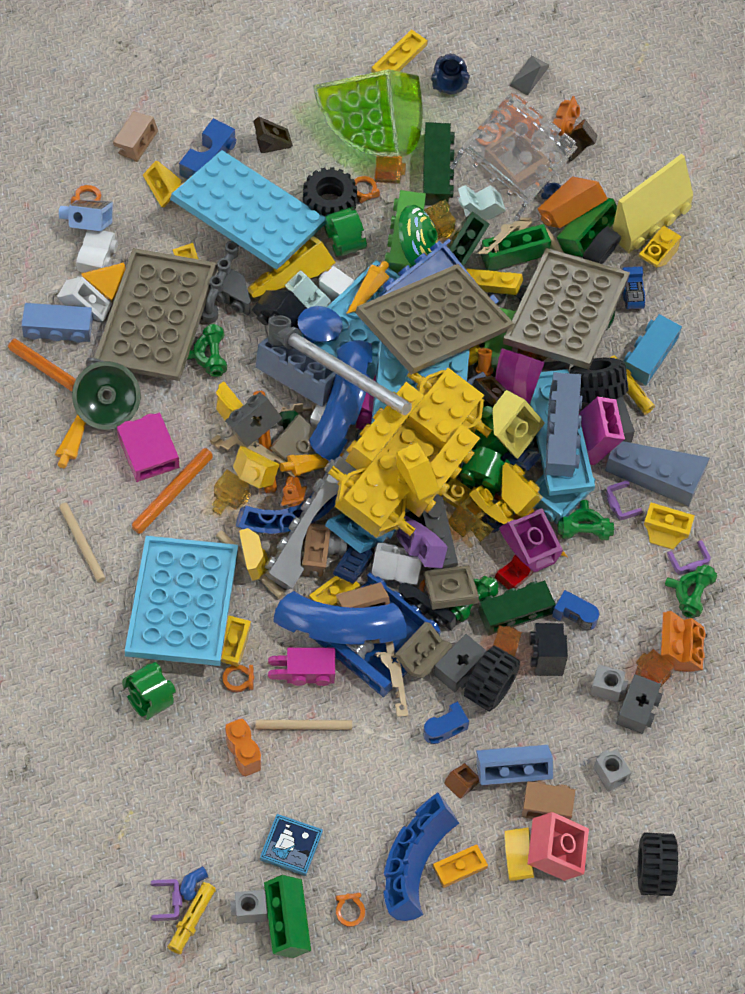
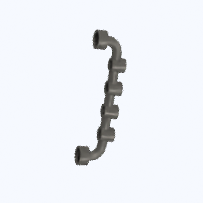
M228 241L225 244V257L219 259L217 263L218 273L210 278V291L201 319L206 323L215 322L219 316L218 308L214 303L217 295L223 291V281L226 275H229L231 272L233 259L239 255V245L233 241Z

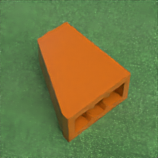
M572 176L538 208L542 222L546 226L561 228L603 203L608 198L599 181Z

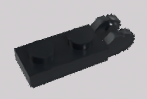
M404 582L400 585L398 591L403 596L404 601L409 605L414 604L423 615H430L439 627H446L452 631L456 626L455 614L446 608L432 610L428 595L410 585V583Z

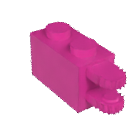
M287 648V655H275L268 658V663L272 666H287V669L270 670L268 678L272 680H287V683H292L295 686H303L306 683H316L319 686L335 684V648Z

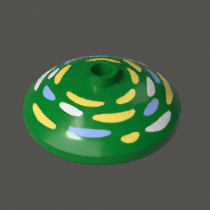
M410 205L402 210L399 218V239L403 253L409 264L413 267L416 265L414 260L421 254L425 253L427 256L432 252L430 248L438 242V234L433 221L421 207Z

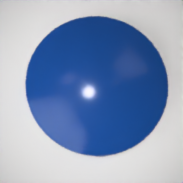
M313 306L305 309L299 315L298 327L304 338L311 343L335 341L339 338L342 331V320L330 308Z

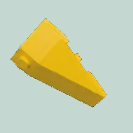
M312 236L277 270L273 268L271 272H265L247 288L248 294L255 298L263 295L266 290L286 287L285 284L300 270L309 279L320 274L322 275L325 271L328 272L336 262L324 244Z

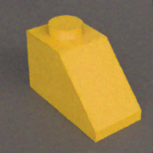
M418 442L397 451V468L419 502L440 493L429 459Z
M240 446L233 468L241 480L260 489L273 485L280 464L244 446Z

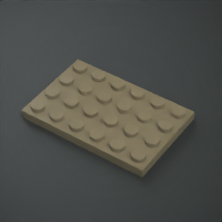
M133 248L94 358L119 363L133 373L180 381L210 291V278L216 274L218 268L217 263Z
M546 248L512 319L514 325L507 330L504 336L503 344L589 370L628 282L630 272Z
M459 264L359 305L355 311L359 318L410 374H414L505 333L514 325L510 318Z

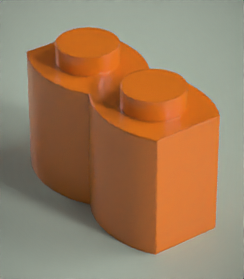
M241 718L226 724V743L230 752L235 755V763L239 772L246 777L261 771V752L255 741L251 739V730L247 722Z

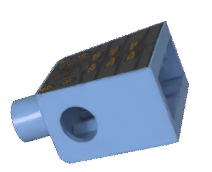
M76 200L69 206H60L59 219H68L69 227L102 231L112 224V201Z

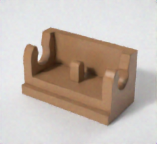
M136 111L132 112L113 141L114 146L122 148L118 152L120 155L133 159L136 162L139 161L158 132L154 117Z
M310 523L307 529L302 576L309 577L311 571L318 572L319 577L323 576L327 564L331 532L325 525Z

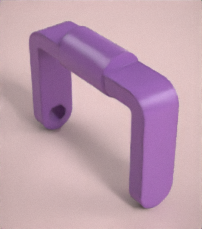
M628 480L610 485L606 490L609 506L619 520H625L643 513L642 508H638L622 514L621 507L612 493L613 491L628 487L630 485Z
M702 540L698 541L697 544L705 559L686 564V566L681 568L673 552H667L668 558L677 574L690 573L695 571L697 566L709 565L711 557Z
M176 879L152 880L151 886H174V891L172 892L174 914L152 915L151 920H177L180 916V908H182L179 882Z

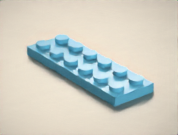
M565 369L541 372L530 406L545 422L536 434L539 453L541 454L540 458L548 494L553 496L594 491L595 483L582 427L577 431V435H581L580 448L576 449V455H580L579 468L574 469L573 477L545 475L548 403L553 372L569 373V371Z

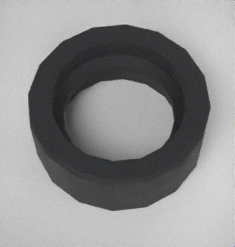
M609 226L605 227L591 242L583 255V259L603 264L619 244L621 236Z

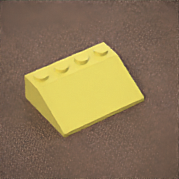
M680 154L618 201L613 230L621 236L619 245L627 253L632 252L634 249H640L645 241L650 237L653 238L663 225L670 226L679 215H684L691 209L693 191L683 154Z

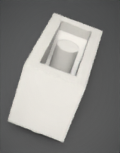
M83 277L66 280L57 296L66 306L92 307L93 319L99 322L105 319L112 306V303Z

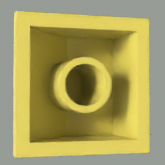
M506 390L493 407L494 435L518 459L545 422L525 399Z

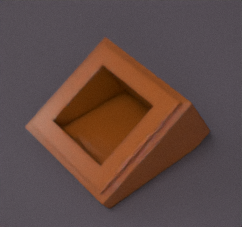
M465 763L451 771L444 782L460 799L480 783L478 775Z

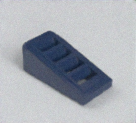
M526 448L517 459L508 450L500 459L503 462L507 459L511 465L517 464L523 471H529L539 460L541 454Z
M350 546L334 569L333 575L354 584L370 565L374 549L371 548L359 553Z

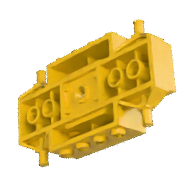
M449 368L426 377H422L417 372L414 374L408 373L407 377L417 384V389L408 382H405L397 393H393L412 404L411 411L407 415H402L388 405L384 409L380 408L373 417L375 421L371 425L367 424L359 434L362 437L358 442L354 440L346 450L349 455L345 461L353 466L356 471L344 474L333 466L328 472L329 475L339 481L337 484L339 489L335 507L375 538L394 529L398 530V528L411 536L416 528L405 521V509H409L416 516L420 517L424 511L429 513L436 504L433 500L436 495L421 502L417 500L397 468V451L418 442L429 459L440 489L438 495L441 497L449 487L446 484L449 478L454 480L462 470L459 467L462 462L467 464L474 455L472 449L480 438L472 430L475 431L477 429L486 438L492 432V429L481 420L484 402L482 398L484 394Z

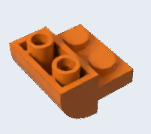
M672 611L663 612L661 656L666 659V667L684 672L703 670V660L705 658L703 651L704 638L706 635L704 626L693 618L683 620Z

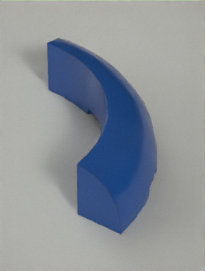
M361 340L343 344L337 350V358L370 378L366 372L368 364L372 363V344ZM337 374L335 375L332 391L324 413L309 439L312 448L328 461L331 459L335 460L341 454L347 443L345 437L350 424H356L366 395L365 391Z
M337 494L321 507L311 521V524L322 518L335 506ZM304 501L297 506L282 510H263L246 505L240 508L236 527L241 529L249 528L257 533L275 534L290 532L289 526L295 517L299 518L303 512L300 508Z
M295 591L287 594L279 602L273 619L274 623L293 633L299 630L309 633V638L339 644L362 645L365 640L379 639L380 643L406 638L407 634L404 616L394 603L365 608L339 607L313 601Z
M438 792L415 811L416 816L407 827H402L386 861L384 876L386 877V890L383 891L389 914L396 920L409 921L424 915L419 900V885L424 866L441 839L460 824L451 808Z

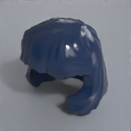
M452 53L440 56L436 60L431 77L433 89L438 90V92L454 95L467 88L470 75L467 72L465 61Z

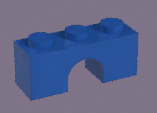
M213 118L202 132V145L209 150L198 152L190 148L179 162L180 176L188 180L221 150L226 153L232 150L237 142V139H235V129Z

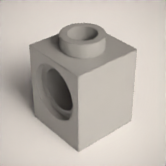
M598 664L590 695L618 702L620 694L625 695L628 684V681L624 680L626 672ZM611 681L616 686L610 687L606 685L605 682Z
M618 749L611 752L606 750L597 756L594 770L608 792L629 782L632 773ZM612 765L617 771H609L606 766Z
M265 890L235 892V901H230L231 916H236L237 924L267 921ZM246 903H251L255 908L251 911H245L242 909V906Z

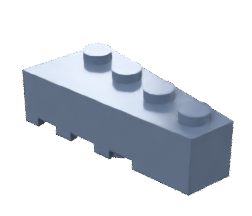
M268 337L258 344L257 369L321 407L328 403L336 373L295 348L290 350L284 346L270 344Z
M553 372L548 403L545 475L573 477L574 469L579 468L580 455H576V449L580 448L581 435H577V431L581 427V415H579V409L582 406V396H580L581 374Z
M622 441L611 451L605 471L689 507L710 458Z

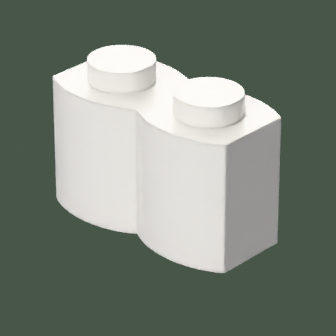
M87 230L76 261L77 271L85 273L111 266L112 259L110 257L112 253H116L118 247L115 233L104 230Z
M378 543L371 574L375 577H380L384 581L394 579L399 581L400 584L404 582L410 583V585L417 584L422 562L418 556H409L404 548L388 543Z

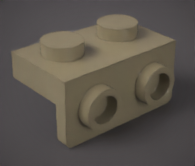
M425 622L396 652L395 656L409 675L424 678L451 649L452 644L442 640L432 624Z

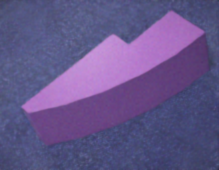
M405 515V521L416 529L409 536L398 528L396 537L408 555L418 556L425 567L442 568L448 548L446 544L427 527Z

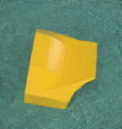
M224 381L218 385V390L216 391V410L226 420L234 410L240 409L243 404Z
M650 502L644 526L648 531L649 542L673 550L682 540L689 537L695 515Z
M249 528L239 530L248 573L252 581L258 580L267 570L264 568L268 561L267 552L262 548L258 534Z
M228 615L221 662L239 666L248 641L251 621Z

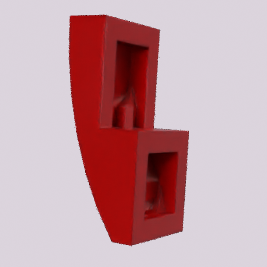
M515 554L511 562L497 571L494 578L508 590L516 589L534 571Z

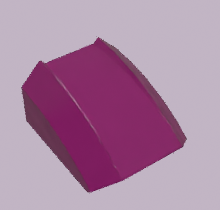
M502 348L496 370V380L506 390L525 399L530 405L544 362Z
M542 508L520 519L509 521L499 528L512 551L534 572L555 564L563 552Z

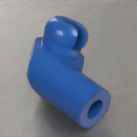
M203 866L187 874L182 880L180 894L183 895L186 901L195 898L197 894L194 890L196 884L208 878V874Z

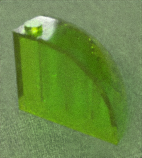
M388 69L313 85L320 112H323L328 121L326 123L350 147L360 152L381 157L406 156L416 148L421 135L423 120L419 76Z

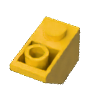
M663 225L639 253V257L656 268L664 266L678 251L682 236Z
M505 463L502 474V499L517 515L524 517L543 498L538 492L540 488L532 480L528 482L523 476L525 472L517 464L513 466Z

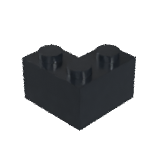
M266 290L252 311L256 314L257 320L263 325H268L269 319L273 316H285L291 320V327L299 329V315L307 307L290 290Z
M535 623L534 631L529 633V645L532 646L530 667H534L535 676H563L568 659L567 635H564V623Z

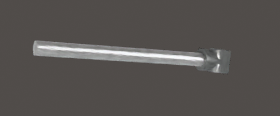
M273 316L269 319L268 342L270 344L284 346L290 350L297 349L402 415H407L411 411L412 404L303 338L299 329L291 327V320L288 317Z

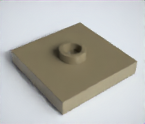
M299 414L270 449L286 462H288V455L318 454L309 442L315 429ZM310 472L301 474L299 477L304 479Z
M470 565L424 571V580L432 610L479 603V596Z

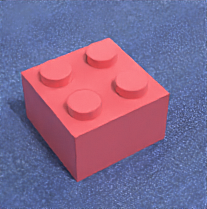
M554 812L533 818L528 865L564 881L584 875L589 828Z

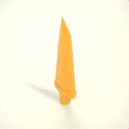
M382 261L378 267L373 264L369 267L346 314L355 312L357 306L366 303L387 282L389 275L385 272L389 264L386 261Z
M78 414L55 453V456L60 457L57 465L63 469L66 468L70 459H76L78 456L86 422Z
M319 454L288 455V462L280 463L279 467L281 472L292 471L294 476H300L301 474L326 467L329 461Z

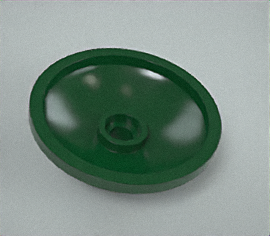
M111 361L97 362L86 367L76 378L72 390L73 405L79 417L88 425L103 430L115 429L122 423L130 421L136 414L141 400L140 386L134 374L125 366ZM107 390L111 392L110 399H105L103 397L104 391Z

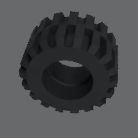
M330 167L328 170L321 168L319 172L315 170L313 176L309 175L306 182H304L303 203L324 217L353 207V210H355L357 205L356 182L354 179H351L349 173L344 174L342 169L337 171L335 167ZM325 194H334L337 195L339 198L335 200H326L321 198L320 196Z
M607 357L594 358L589 370L575 365L569 370L570 374H581L580 396H582V402L591 403L596 397L617 399L625 395L629 390L626 365L622 360Z
M492 646L484 653L473 669L465 685L464 697L490 712L499 705L513 684L520 668V660L499 647Z
M644 832L639 841L637 878L641 895L672 896L676 889L678 877V844L674 834Z

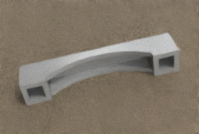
M341 456L328 462L324 469L327 473L323 479L319 478L312 488L315 492L311 499L307 498L300 508L303 510L300 517L293 519L289 526L291 530L287 538L284 536L276 547L279 549L275 557L271 556L264 567L267 569L264 576L286 590L293 588L304 570L300 566L301 549L311 521L321 507L338 493L339 485L337 484L339 481L329 475L328 472L333 466L344 474L356 471Z

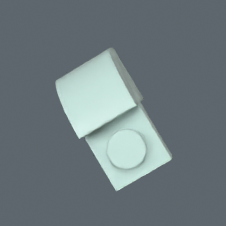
M466 185L458 188L460 194L459 203L464 209L466 217L473 211L482 219L488 220L506 211L501 193L491 185L477 193Z
M301 270L285 284L288 290L292 291L307 308L313 306L327 307V304L331 301Z

